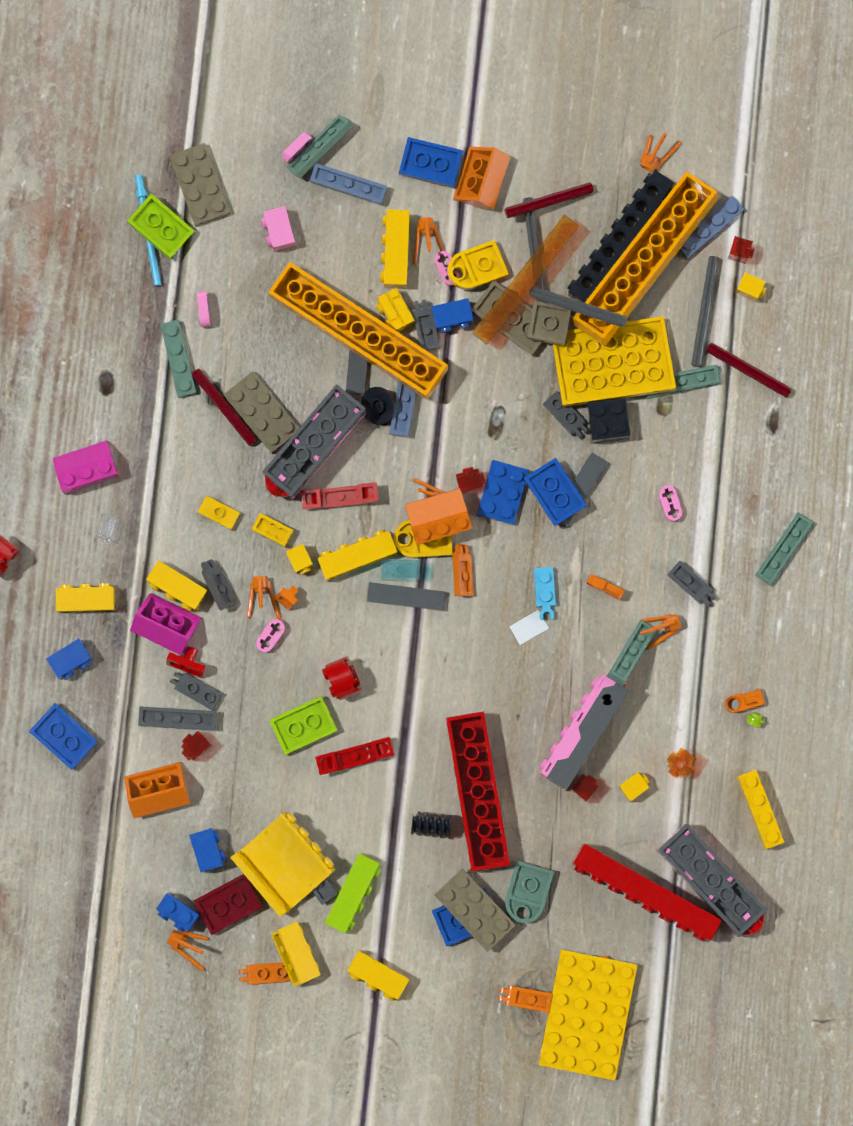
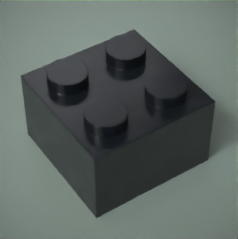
M626 398L587 403L591 444L630 438Z

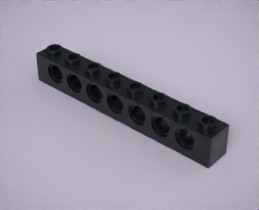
M657 170L653 174L649 173L643 181L645 185L642 189L638 188L632 196L634 200L631 205L629 203L626 204L621 212L623 213L621 219L614 221L611 226L613 229L611 233L603 236L600 241L601 247L598 250L594 249L589 256L591 261L588 265L584 264L578 272L580 274L578 279H573L567 287L570 298L586 302L672 189L673 181ZM654 189L657 194L649 196L647 190ZM643 204L646 210L638 211L636 205ZM632 219L635 225L629 227L625 224V221ZM621 234L624 237V241L617 242L614 236ZM609 249L614 255L606 257L603 251ZM598 264L603 270L595 272L592 267ZM583 280H589L592 283V286L589 288H585L582 286L581 282Z

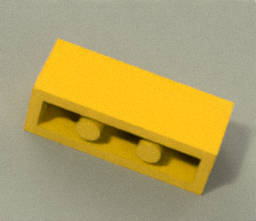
M159 560L146 579L149 582L148 586L157 592L161 589L166 593L165 597L173 602L177 599L182 602L181 607L190 612L192 609L197 611L208 594L205 588Z
M103 583L99 584V587H91V584H80V588H72V585H61V588H56V612L116 611L115 588L111 587V584Z
M298 922L270 933L293 987L321 975L319 966L311 954V947L306 942L303 929Z
M358 950L347 970L350 973L349 977L358 982L362 979L367 982L366 986L375 992L377 989L383 991V996L391 1001L394 998L399 999L409 981V978Z

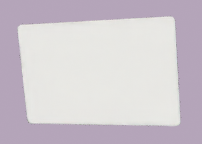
M538 610L510 626L520 645L548 629L544 619L540 620V612Z

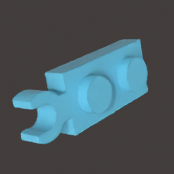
M553 567L534 568L536 607H542L539 614L540 620H543L545 612H548L550 619L553 620L554 612L550 609V606H556Z

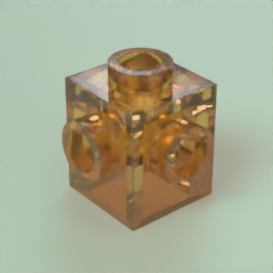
M682 747L679 748L676 754L672 752L666 760L668 762L666 766L669 769L668 773L676 779L678 777L683 778L685 775L688 777L694 770L692 765L697 758ZM678 761L683 763L682 768L678 766Z

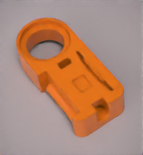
M590 574L586 582L589 586L618 600H621L625 590Z
M757 688L754 691L743 693L742 696L741 693L729 696L725 700L724 706L728 712L737 713L763 705L764 699L761 689ZM730 699H736L739 702L736 710L728 707Z

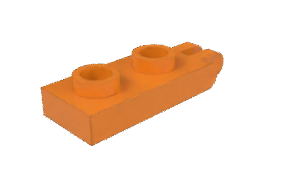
M456 544L455 552L452 554L455 596H474L471 553L468 552L467 545Z
M283 962L246 965V969L238 970L239 974L247 973V977H239V981H247V985L291 981Z
M508 985V989L500 988L499 992L507 993L506 997L498 995V1000L505 1001V1005L549 1013L552 993Z

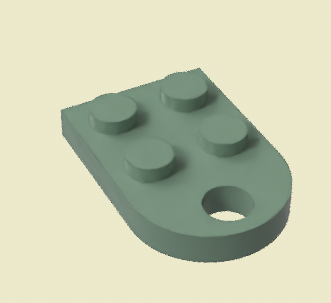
M516 861L505 901L506 910L512 919L520 923H530L539 918L545 906L554 871ZM520 907H524L528 911V915L524 919L519 918L516 914Z

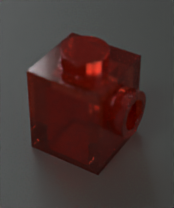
M735 236L727 259L746 264L748 258L752 259L754 253L753 241Z
M465 468L462 470L463 473L456 474L457 484L462 495L483 489L482 484H485L483 472L479 473L478 468Z
M197 731L193 735L188 734L182 740L184 744L181 746L183 749L181 753L188 760L193 759L196 761L212 745Z
M583 774L570 790L586 802L598 788L596 785L598 781L589 774L587 776Z

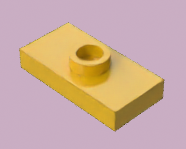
M207 495L198 510L199 514L230 530L233 529L240 515V512Z
M259 513L251 529L283 547H286L294 532L293 529L262 513Z

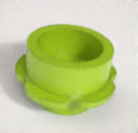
M752 712L746 715V723L760 728L762 723L764 724L763 716Z

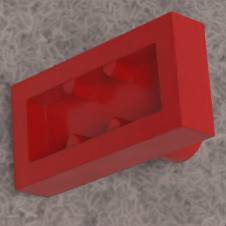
M188 646L183 657L169 652L166 665L203 678L205 673V665L194 662L198 652L197 649Z

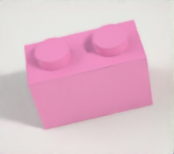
M283 206L264 211V218H261L263 228H268L269 235L266 236L268 246L273 247L274 252L296 246L286 207Z

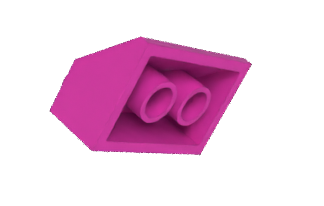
M107 440L53 458L55 472L61 491L64 494L119 477Z
M150 593L135 614L130 631L182 656L201 621V617Z

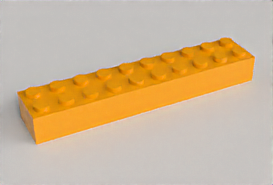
M686 171L585 303L624 315L627 318L717 202V191ZM578 312L573 317L575 327L603 346L607 345L620 328V326Z
M290 261L268 292L271 299L425 400L429 399L448 371V364Z

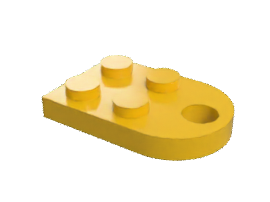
M495 240L455 254L447 267V274L451 283L463 290L474 289L509 275ZM453 270H461L463 276L456 278L453 275Z
M409 520L402 522L395 531V546L406 557L452 556L453 554L451 535L416 545ZM401 534L408 535L409 542L407 544L399 543L398 537Z

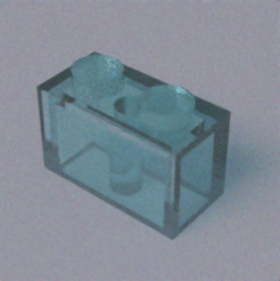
M382 559L381 580L420 581V560Z

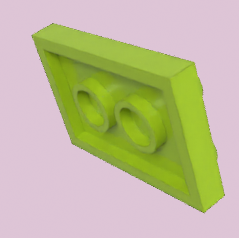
M152 193L126 221L127 224L169 260L194 233V230Z
M322 696L269 720L285 755L338 731Z

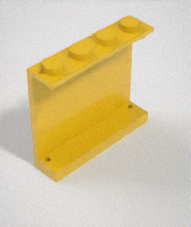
M287 811L281 812L280 816L251 842L230 857L279 917L289 912L335 871L332 860L328 857L325 858L321 853V847L309 839V833L303 827L300 828L296 823L295 816L292 813H287Z

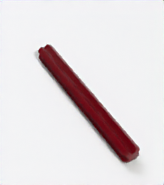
M589 182L507 207L504 212L507 218L515 217L590 194L594 191L592 183Z
M709 344L706 350L707 353L785 398L791 393L792 389L716 344Z
M199 368L192 373V377L249 446L253 445L257 441L256 437Z

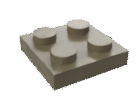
M534 301L527 339L565 346L571 310L549 303Z

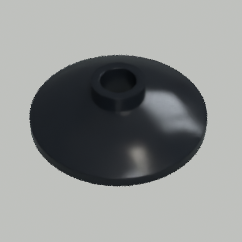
M371 387L362 396L361 405L366 408L365 418L368 421L380 425L387 423L392 418L395 404L393 397L386 389Z

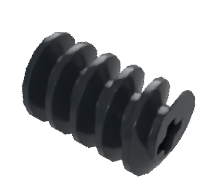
M418 811L416 816L413 814L411 835H414L416 830H418L419 836H422L425 831L427 837L433 832L434 837L437 838L440 832L442 838H445L447 833L450 838L452 816L448 815L445 820L444 814H441L439 819H437L436 813H433L431 818H429L428 812H425L422 817L421 812Z

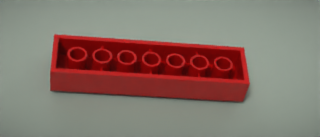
M484 711L447 717L446 724L471 872L509 866L510 862Z
M585 843L582 844L572 862V865L575 866L573 870L582 875L588 873L592 876L590 879L600 885L603 882L609 885L607 889L616 894L622 892L626 895V900L634 904L637 901L643 904L641 908L650 913L656 911L660 914V919L668 923L671 921L677 923L675 927L684 932L690 930L694 933L693 937L702 942L712 940L722 921Z

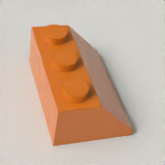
M470 146L453 200L481 209H494L510 156L494 147Z
M460 488L404 504L416 545L472 529Z
M180 762L124 777L127 800L133 818L190 804Z

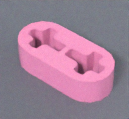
M307 132L302 133L282 153L281 158L289 164L311 143L313 138Z
M440 251L435 256V265L444 284L452 287L454 285L451 281L446 280L448 277L447 267H444L442 262H438L440 261V256L448 258L446 260L448 266L452 257L448 252ZM453 270V275L459 278L458 270Z
M207 291L197 292L201 327L211 326Z
M672 486L662 487L659 491V500L664 515L668 521L676 522L682 515L676 490ZM665 490H668V492L673 493V495L670 496V503L668 502L667 497L662 496L665 493ZM670 505L673 506V509L675 511L678 510L676 518H673L672 515H668V513L671 511Z
M278 619L270 621L256 642L257 648L261 652H270L285 631L282 621ZM279 623L281 631H276L273 636L270 635L273 631L271 626ZM268 637H271L268 642L270 647L262 649L261 640L266 641Z

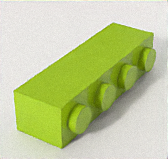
M360 853L358 854L325 924L345 934L347 930L352 931L356 922L353 918L356 913L360 914L364 906L362 900L365 895L369 896L373 888L370 885L372 879H377L381 871V868H379L380 863Z

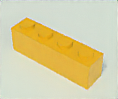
M387 209V215H383V226H386V234L382 233V245H385V252H381V263L385 264L384 271H381L380 282H384V288L407 289L410 210Z
M380 530L375 532L374 537L369 539L365 536L357 539L356 544L349 546V543L339 546V550L335 552L328 550L321 553V557L317 559L325 580L329 581L397 555L398 553L390 531Z
M757 770L737 776V782L763 849L784 843Z

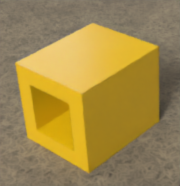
M745 272L735 293L756 302L758 298H763L767 289L764 287L766 281Z
M304 544L286 551L296 574L300 573L303 575L311 571L310 568L313 567V564Z
M637 772L618 787L629 802H631L650 788L647 785L650 782L643 773L640 775Z

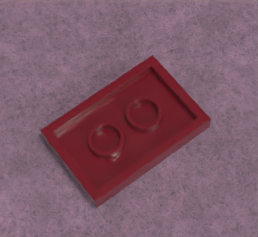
M244 874L193 900L211 935L263 908L250 881Z

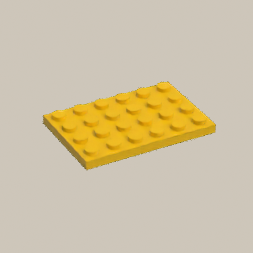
M664 316L627 321L624 327H620L606 346H603L580 329L567 331L565 346L552 344L562 407L676 390Z
M563 949L560 950L538 1065L615 1081L637 964Z

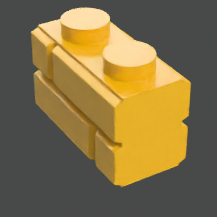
M397 288L377 297L378 303L375 306L380 315L384 313L387 319L384 321L386 325L400 332L415 324V320Z

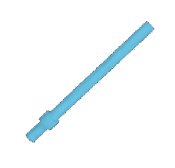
M142 174L135 175L137 187L135 192L136 198L139 199V204L141 205L148 195L147 189H144ZM146 240L154 286H161L155 247Z

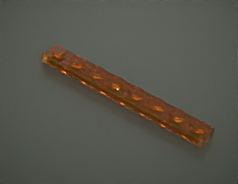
M565 214L474 329L472 334L486 345L489 344L579 228L577 223Z

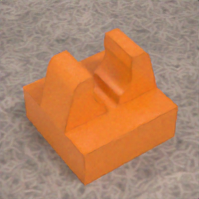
M292 586L289 590L283 587L275 599L287 610H290L298 601L295 595L299 590L295 586Z

